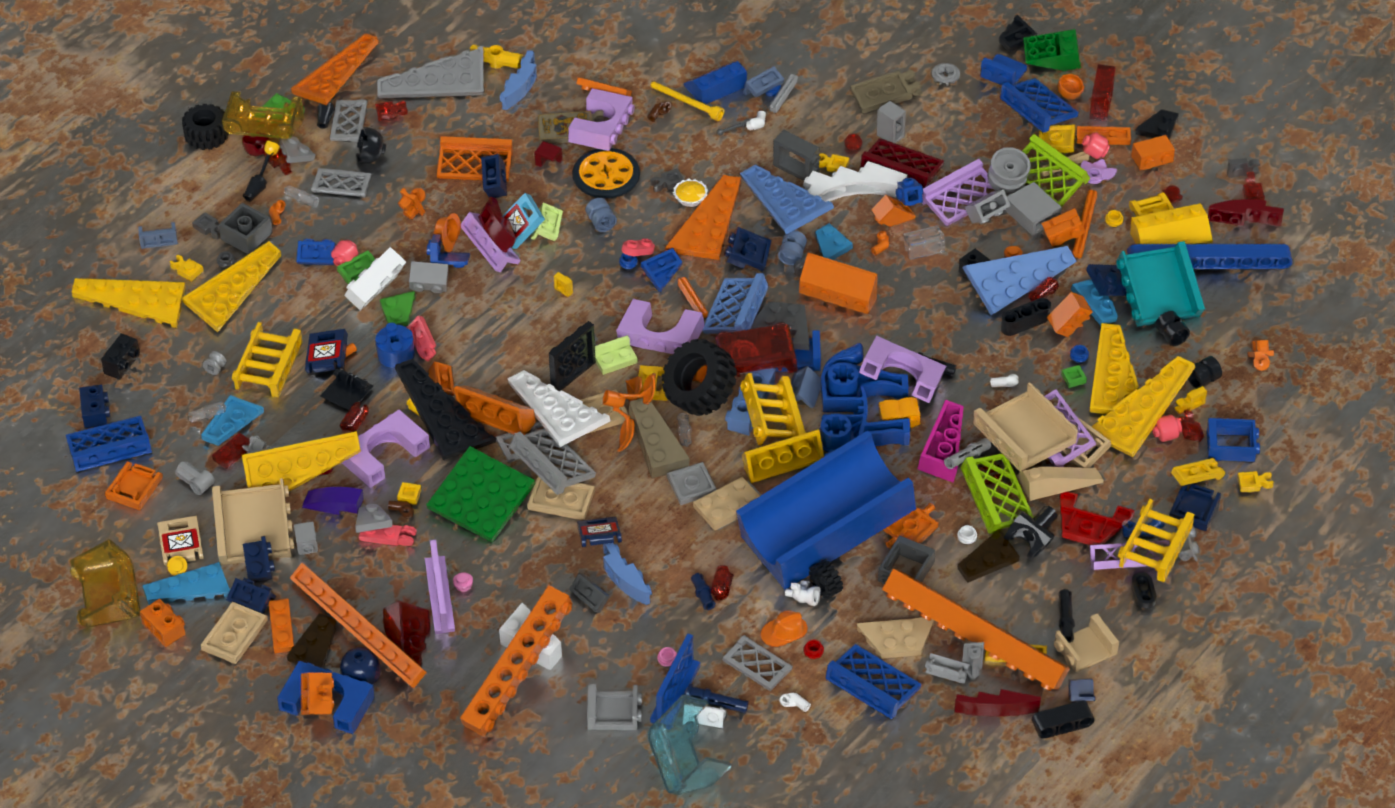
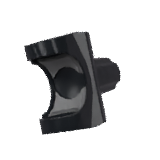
M1044 506L1033 518L1023 511L1014 520L1004 539L1007 541L1014 538L1025 539L1030 545L1027 557L1032 560L1042 553L1055 537L1047 528L1057 519L1058 515L1050 506Z

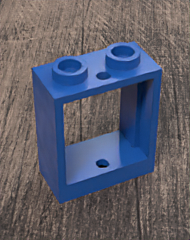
M1208 418L1206 430L1208 459L1255 462L1256 454L1260 453V443L1256 442V439H1259V428H1256L1255 420ZM1217 435L1248 436L1249 447L1218 446Z

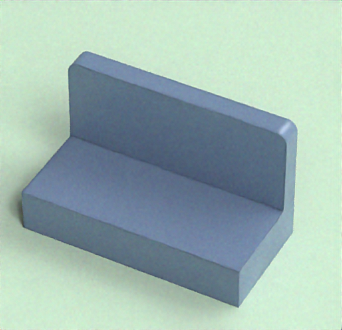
M772 67L747 80L743 93L745 96L752 93L756 98L784 83V78L775 67Z
M807 366L794 372L791 385L796 402L802 400L810 408H813L821 388V377Z

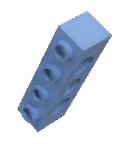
M754 363L751 370L748 369L746 375L752 373L754 383L770 385L775 383V368ZM739 387V395L734 397L732 409L727 411L725 421H727V430L749 436L753 427L743 392ZM757 391L759 398L767 399L770 392Z

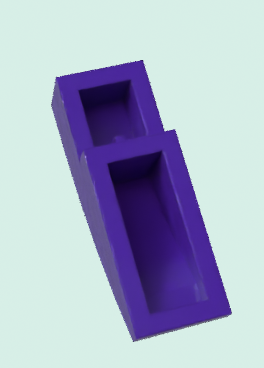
M351 487L313 489L308 491L302 508L340 515L341 511L358 514L359 507H361L364 500L363 489Z

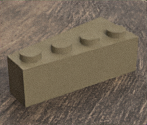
M643 398L630 401L629 415L631 419H634V429L651 479L688 467L690 458L653 403L650 402L646 405L643 403Z

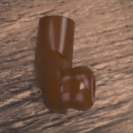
M667 101L655 104L647 116L648 120L653 122L658 115L669 113L672 108L671 104Z
M389 501L388 510L399 511L405 518H410L414 514V509L407 501Z

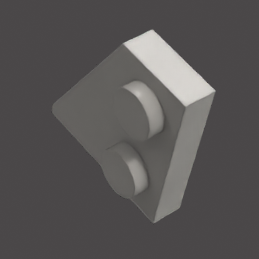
M280 137L278 144L282 149L283 155H287L286 161L288 163L314 161L316 154L308 146L303 145L297 137Z
M367 504L364 507H359L355 524L356 533L392 527V519L378 504Z

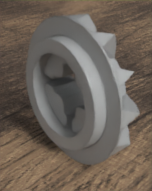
M942 63L935 66L932 70L934 82H939L940 85L944 83L948 86L949 83L955 84V81L959 80L960 71L955 65Z

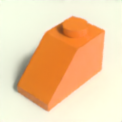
M885 195L872 208L875 220L879 224H885L889 227L913 220L916 217L909 206H905L901 201Z

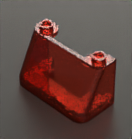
M783 322L776 323L774 326L730 333L724 331L715 337V344L727 351L734 360L737 377H741L740 373L778 367V371H781L782 367L787 368L788 373L797 371V359L790 326Z

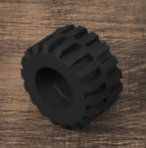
M198 104L194 108H189V111H186L182 117L185 141L195 149L211 150L225 143V140L228 138L227 116L225 111L220 109L219 106H214V104Z

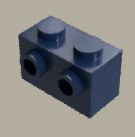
M102 384L79 388L84 428L108 424L107 417H110L109 406H106V403H109L108 392H104Z

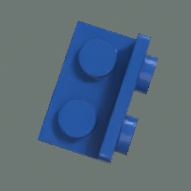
M313 239L298 241L296 262L297 264L334 265L331 252L336 244L328 239H324L322 242L314 241Z

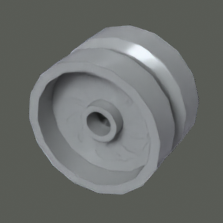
M1013 147L997 150L993 154L987 174L990 186L996 191L1004 190L1005 194H1011L1022 189L1026 184L1031 167L1029 158L1024 152Z

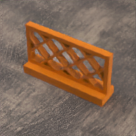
M441 136L437 178L483 180L482 174L477 172L482 168V160L479 156L482 154L489 156L499 154L507 155L504 162L506 165V182H509L511 158L513 156L512 139ZM444 153H453L454 156L447 160L444 157ZM463 154L472 155L466 161L461 157ZM458 158L462 163L454 167L451 163ZM476 159L480 164L473 168L469 163ZM447 165L452 169L449 173H441L442 169ZM466 166L470 171L462 174L459 170Z

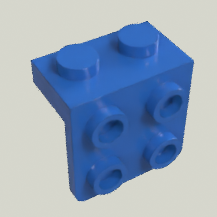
M997 54L992 60L984 58L981 62V77L999 85L1005 82L1015 85L1027 70L1026 64L1001 54Z
M433 234L432 239L427 244V255H430V263L453 265L455 268H462L464 265H468L470 253L441 252V234Z

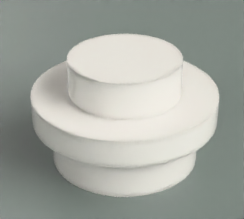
M965 525L958 531L957 537L961 543L972 544L977 540V532L972 526Z

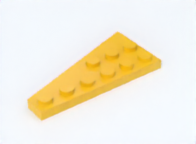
M1177 356L1163 367L1158 375L1152 379L1149 378L1144 386L1138 390L1135 389L1116 404L1107 415H1102L1098 418V422L1091 427L1110 440L1111 447L1134 457L1157 424L1158 419L1162 417L1195 369V364Z

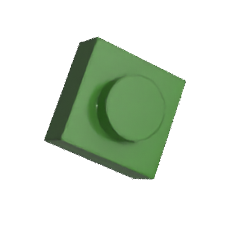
M1080 365L1062 369L1061 375L1068 388L1086 384L1087 378Z

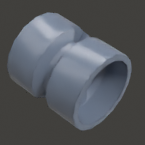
M604 198L593 199L587 204L585 212L597 231L606 232L616 225L617 218Z
M792 231L787 235L784 234L778 253V258L781 262L793 266L798 260L802 259L807 243L805 235L799 231Z

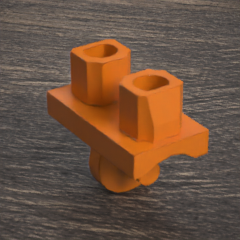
M402 188L400 191L402 198L398 205L404 210L403 214L411 220L417 214L423 216L425 210L421 202L426 198L424 190L415 188L408 194L406 189Z
M1268 340L1251 341L1252 351L1248 352V357H1254L1253 366L1255 369L1266 370L1270 365L1268 356H1274V350H1269Z

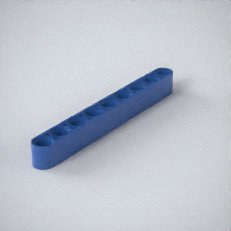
M1134 244L1127 248V255L1175 247L1176 244ZM1186 244L1193 269H1286L1293 264L1290 247L1286 244Z

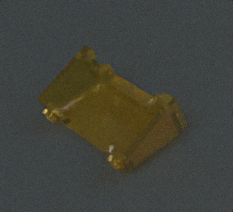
M231 91L222 119L223 128L229 134L289 139L300 128L304 120L302 97H292L290 104L285 102L284 109L251 106L250 99L245 101L240 97V92Z
M108 539L70 560V573L74 579H77L82 584L85 608L79 609L77 620L81 626L89 628L131 620L140 616L141 609L133 562L130 556L112 540Z

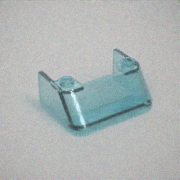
M683 694L648 731V740L665 788L670 794L680 795L711 787L732 767L730 762L705 757L701 762L698 760L691 739L699 730L696 716L709 704L707 700Z

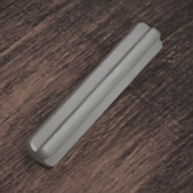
M790 74L770 103V112H778L797 83V75Z

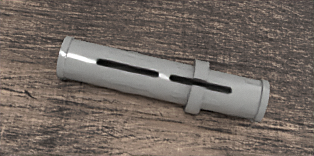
M983 438L976 443H970L967 448L945 458L944 464L948 469H953L963 463L967 457L973 456V458H977L982 452L991 448V442L987 438Z

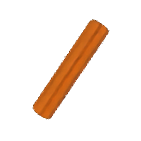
M686 277L679 278L677 280L678 286L693 310L702 312L703 319L707 318L708 311Z

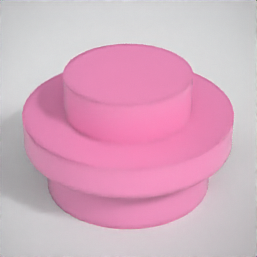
M466 572L458 573L453 578V585L459 591H467L473 584L472 576Z
M665 647L658 653V662L662 666L670 667L677 653L673 648Z

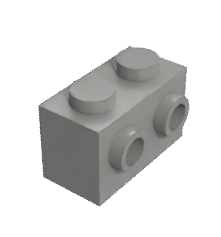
M891 101L880 106L877 111V136L896 144L905 137L906 111Z
M998 190L965 206L971 223L979 222V224L988 222L990 217L1004 213L1003 210L1011 205L1004 190Z
M411 261L409 288L417 292L424 290L434 293L447 292L448 264Z

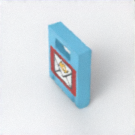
M524 193L503 215V218L510 221L516 238L512 248H518L545 220L532 196ZM524 208L531 209L533 214L529 217Z

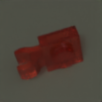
M279 148L274 156H270L268 163L273 168L279 166L284 175L292 173L289 169L291 165L286 161L287 155H283L282 149Z
M1246 172V184L1242 188L1244 198L1264 200L1265 196L1261 183H1255L1254 172Z
M1184 410L1185 417H1178L1181 422L1184 439L1201 442L1204 434L1200 423L1194 421L1192 411Z

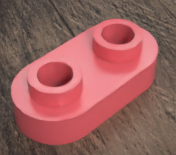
M647 238L636 241L627 240L623 242L621 251L629 256L651 255L654 252L655 245Z

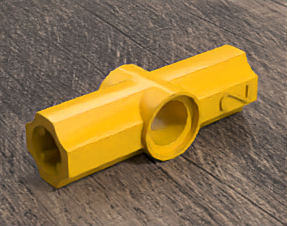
M471 45L470 51L476 50L479 46ZM493 45L489 48L483 47L484 62L489 63L490 67L496 69L503 66L521 68L523 54L503 51V48L499 45Z

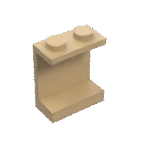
M1097 613L1090 616L1089 627L1074 633V640L1071 643H1068L1059 630L1056 631L1054 646L1064 656L1066 664L1077 673L1117 655L1119 641Z

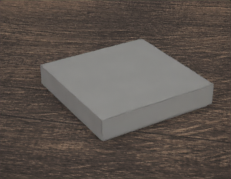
M703 462L667 473V479L680 505L696 501L717 490Z

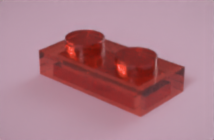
M239 432L212 455L213 461L227 470L242 455L248 452L242 446L249 445V439Z

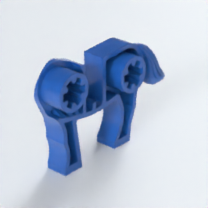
M857 343L832 356L825 363L821 374L823 412H854V414H823L819 431L822 447L826 452L840 448L867 430L872 435L875 446L910 444V418L867 422L868 397L888 396L900 400L908 397L909 386L907 374H896L882 370L877 380L859 373L861 366H858V364L864 358V349L861 343Z

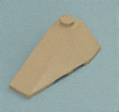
M1037 467L1022 471L1016 475L1020 486L1030 501L1103 483V478L1096 468Z

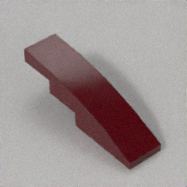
M1000 689L999 695L978 692L977 698L957 694L954 713L993 717L1032 714L1040 711L1041 697Z

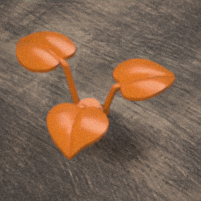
M655 373L650 374L645 380L642 393V378L637 376L625 381L628 394L606 390L603 395V405L613 407V411L620 413L626 419L620 430L618 452L624 450L630 444L635 426L634 419H630V416L620 410L619 407L624 406L626 399L629 400L630 404V401L637 400L638 398H643V403L648 405L655 393Z

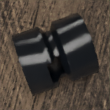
M1174 311L1163 313L1155 323L1158 331L1164 335V338L1171 346L1181 345L1190 335L1189 328Z
M1208 356L1200 362L1194 363L1195 369L1189 376L1188 381L1196 389L1204 387L1209 382H1214L1222 377V368L1213 356Z

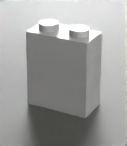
M1035 182L1007 196L1011 206L1005 209V211L1032 236L1044 229L1041 223L1061 215L1062 207Z

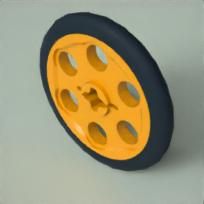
M611 148L610 151L595 149L585 153L577 160L573 167L572 177L575 185L589 196L604 199L615 198L628 193L635 187L640 178V167L637 161L625 151ZM610 159H615V160H617L616 162H613V163L608 162V160H610ZM591 162H598L599 164H598V165H591L590 163H591ZM604 167L606 168V172L608 173V179L607 175L605 174ZM623 168L628 169L627 172H621L619 170ZM586 174H592V175H593V176L590 177V178L584 177V175H586ZM615 181L623 182L622 184H614ZM602 183L605 186L597 187L596 185Z

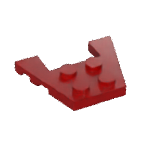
M1072 492L1060 493L1061 535L1066 539L1087 545L1105 544L1123 525L1125 526L1134 517L1135 510L1122 506H1117L1113 518L1074 508L1078 494Z

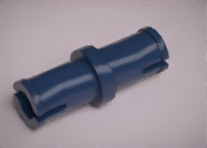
M694 574L691 577V581L696 589V596L700 598L704 610L713 609L716 603L712 598L710 586L706 584L703 574Z

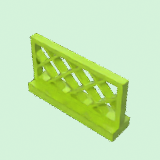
M1033 134L1029 138L1030 143L1022 152L1027 155L1031 149L1036 151L1037 157L1029 158L1030 162L1037 161V168L1030 169L1029 174L1037 173L1038 180L1030 181L1027 177L1026 184L1029 185L1035 182L1041 188V183L1050 182L1051 189L1043 191L1048 195L1051 194L1050 197L1062 207L1083 183L1087 184L1090 177L1083 168ZM1049 160L1050 166L1040 168V161ZM1061 169L1063 176L1053 177V170ZM1050 171V178L1041 179L1040 172ZM1067 179H1075L1077 181L1073 186L1066 187ZM1063 180V187L1054 189V181ZM1064 192V196L1060 201L1054 199V193Z
M1003 454L974 459L973 456L965 458L960 468L989 534L997 532L998 529L1010 527L1018 517L1015 514L1017 509L1024 511L1032 518L1034 517L1012 466ZM1002 460L1005 466L1004 469L994 465V461ZM983 464L988 467L987 472L979 470L977 465ZM990 469L1001 474L999 479L988 475ZM1002 476L1011 480V486L1000 481ZM985 479L996 484L994 489L985 485ZM997 486L1008 490L1006 496L995 491ZM1010 492L1018 496V503L1008 498ZM992 496L1003 501L1001 506L993 503ZM1005 502L1016 507L1013 513L1003 508ZM1000 512L1010 517V520L1001 522Z

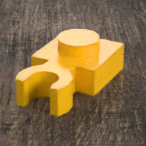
M819 153V168L827 167L828 172L834 173L837 172L840 166L847 168L849 165L848 157L835 154L828 157L824 153Z
M176 255L177 262L169 261L170 267L177 270L178 275L190 282L204 271L202 265L190 258L184 261L181 255Z
M1203 386L1191 390L1187 393L1186 398H1179L1175 401L1178 406L1174 409L1178 414H1181L1187 409L1191 411L1205 404L1207 390Z
M1257 471L1239 472L1237 480L1240 493L1260 491L1261 487L1266 489L1273 488L1274 482L1267 481L1271 480L1272 473L1266 472L1258 476Z

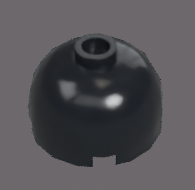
M364 126L361 130L357 143L360 154L356 153V161L373 163L379 159L381 154L385 153L386 144L383 143V137L376 129Z

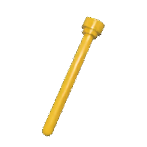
M651 82L650 84L651 88L709 113L713 120L720 121L724 115V108L719 106L710 107L657 82Z

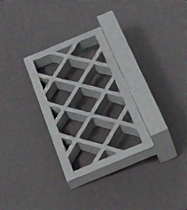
M545 428L523 435L521 432L514 433L511 449L557 495L563 493L565 487L595 477L596 472L567 444L559 447L564 451L553 449V446L559 447V445ZM548 435L551 439L543 438L541 436ZM540 443L551 445V448L540 446ZM551 455H556V456H560V457H563V458H562V459L553 458V457H551ZM565 458L573 459L576 463L566 461ZM563 466L574 468V471L563 469ZM577 469H578V470H582V471H585L586 473H585V474L579 473V472H576V470H577Z

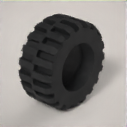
M693 339L690 342L683 343L682 347H677L674 350L675 353L669 356L667 359L669 361L664 366L663 370L665 372L662 374V381L664 382L662 384L666 398L673 405L691 415L702 416L704 414L713 413L712 410L717 411L720 409V405L725 404L728 401V396L732 395L734 391L732 388L733 385H736L735 376L737 375L735 362L727 351L706 339ZM707 365V373L703 382L692 390V380L696 372L701 367Z

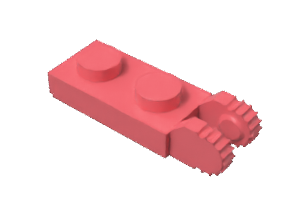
M392 525V527L360 532L359 540L393 546H412L414 543V538L412 537L416 535L417 530L408 525L403 527Z

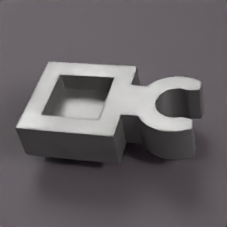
M1247 158L1229 160L1227 168L1228 178L1246 176L1247 172L1259 173V159H1252L1250 161H1247Z
M677 168L661 173V178H651L650 183L651 186L654 185V191L659 192L664 187L667 190L673 189L684 178Z
M205 212L192 222L193 228L204 235L211 233L214 239H219L217 233L220 232L219 223L214 217Z

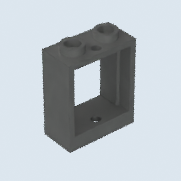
M783 130L773 140V166L803 181L806 177L810 176L812 171L820 172L818 146L786 130ZM790 152L804 158L805 164L790 157Z
M899 535L878 569V581L885 585L892 572L890 571L901 555L923 564L915 576L916 580L923 582L935 562V549Z

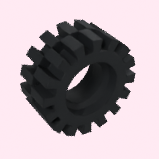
M822 560L809 568L810 580L813 581V586L820 587V595H823L825 599H829L842 591L843 582L840 581L841 576H838L837 573L839 572L834 569V565H831V562L827 560Z

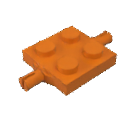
M929 503L924 509L916 508V510L883 529L884 532L892 536L886 542V546L891 549L899 535L921 544L938 528V522L929 516L935 510V506Z

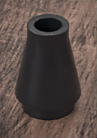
M329 102L327 105L320 103L317 106V126L321 129L327 128L335 109L332 103Z
M260 175L251 177L243 198L251 202L266 188L267 181Z

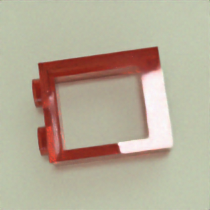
M1098 64L1092 91L1089 119L1107 121L1114 88L1115 66Z

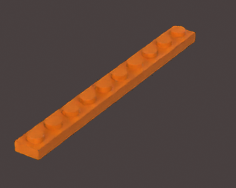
M301 563L290 576V579L406 683L413 688L416 687L427 672L308 566Z

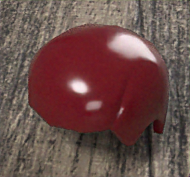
M249 133L242 137V144L247 154L250 156L265 154L264 147L266 141H270V138L259 133L254 137H251Z

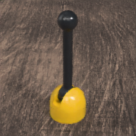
M266 141L264 151L267 156L260 171V176H263L270 156H274L278 152L280 146L277 143Z

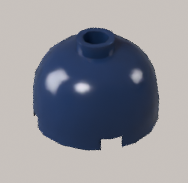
M357 647L346 652L341 659L340 674L348 675L353 679L366 681L373 685L380 677L381 666L378 657L371 650Z

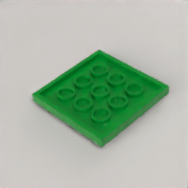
M469 446L426 505L427 509L493 543L534 487L535 480Z

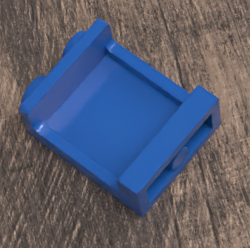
M812 330V338H809L810 350L793 349L792 342L794 338H778V332H774V339H771V350H775V353H771V364H775L776 372H796L807 366L813 371H821L820 330Z

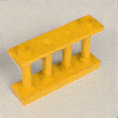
M258 322L256 328L251 331V339L237 369L233 371L232 381H234L236 390L240 389L243 381L266 385L270 388L271 396L279 398L303 343L302 333L299 329H293L291 336L289 335L288 337L263 333L262 322ZM261 340L286 344V347L281 351L259 347ZM256 353L280 358V361L276 364L254 361L253 358ZM249 367L274 372L273 377L270 378L246 373Z
M748 373L741 382L740 389L743 392L754 430L753 434L756 437L758 446L763 444L767 436L792 438L805 434L789 376H782L776 385L754 383L752 373ZM757 391L773 392L777 395L778 400L759 398ZM761 406L780 408L782 415L765 414ZM766 421L784 423L787 430L768 429Z
M1149 499L1147 505L1142 506L1139 514L1140 518L1124 547L1121 546L1118 552V558H1120L1119 567L1123 568L1127 559L1155 568V571L1158 572L1157 580L1165 582L1193 528L1195 514L1187 512L1184 519L1180 518L1179 520L1152 510L1153 499ZM1150 517L1175 526L1178 530L1177 532L1170 533L1146 523ZM1143 531L1169 540L1171 544L1164 547L1141 539L1139 536ZM1137 545L1162 554L1163 559L1157 561L1131 551Z

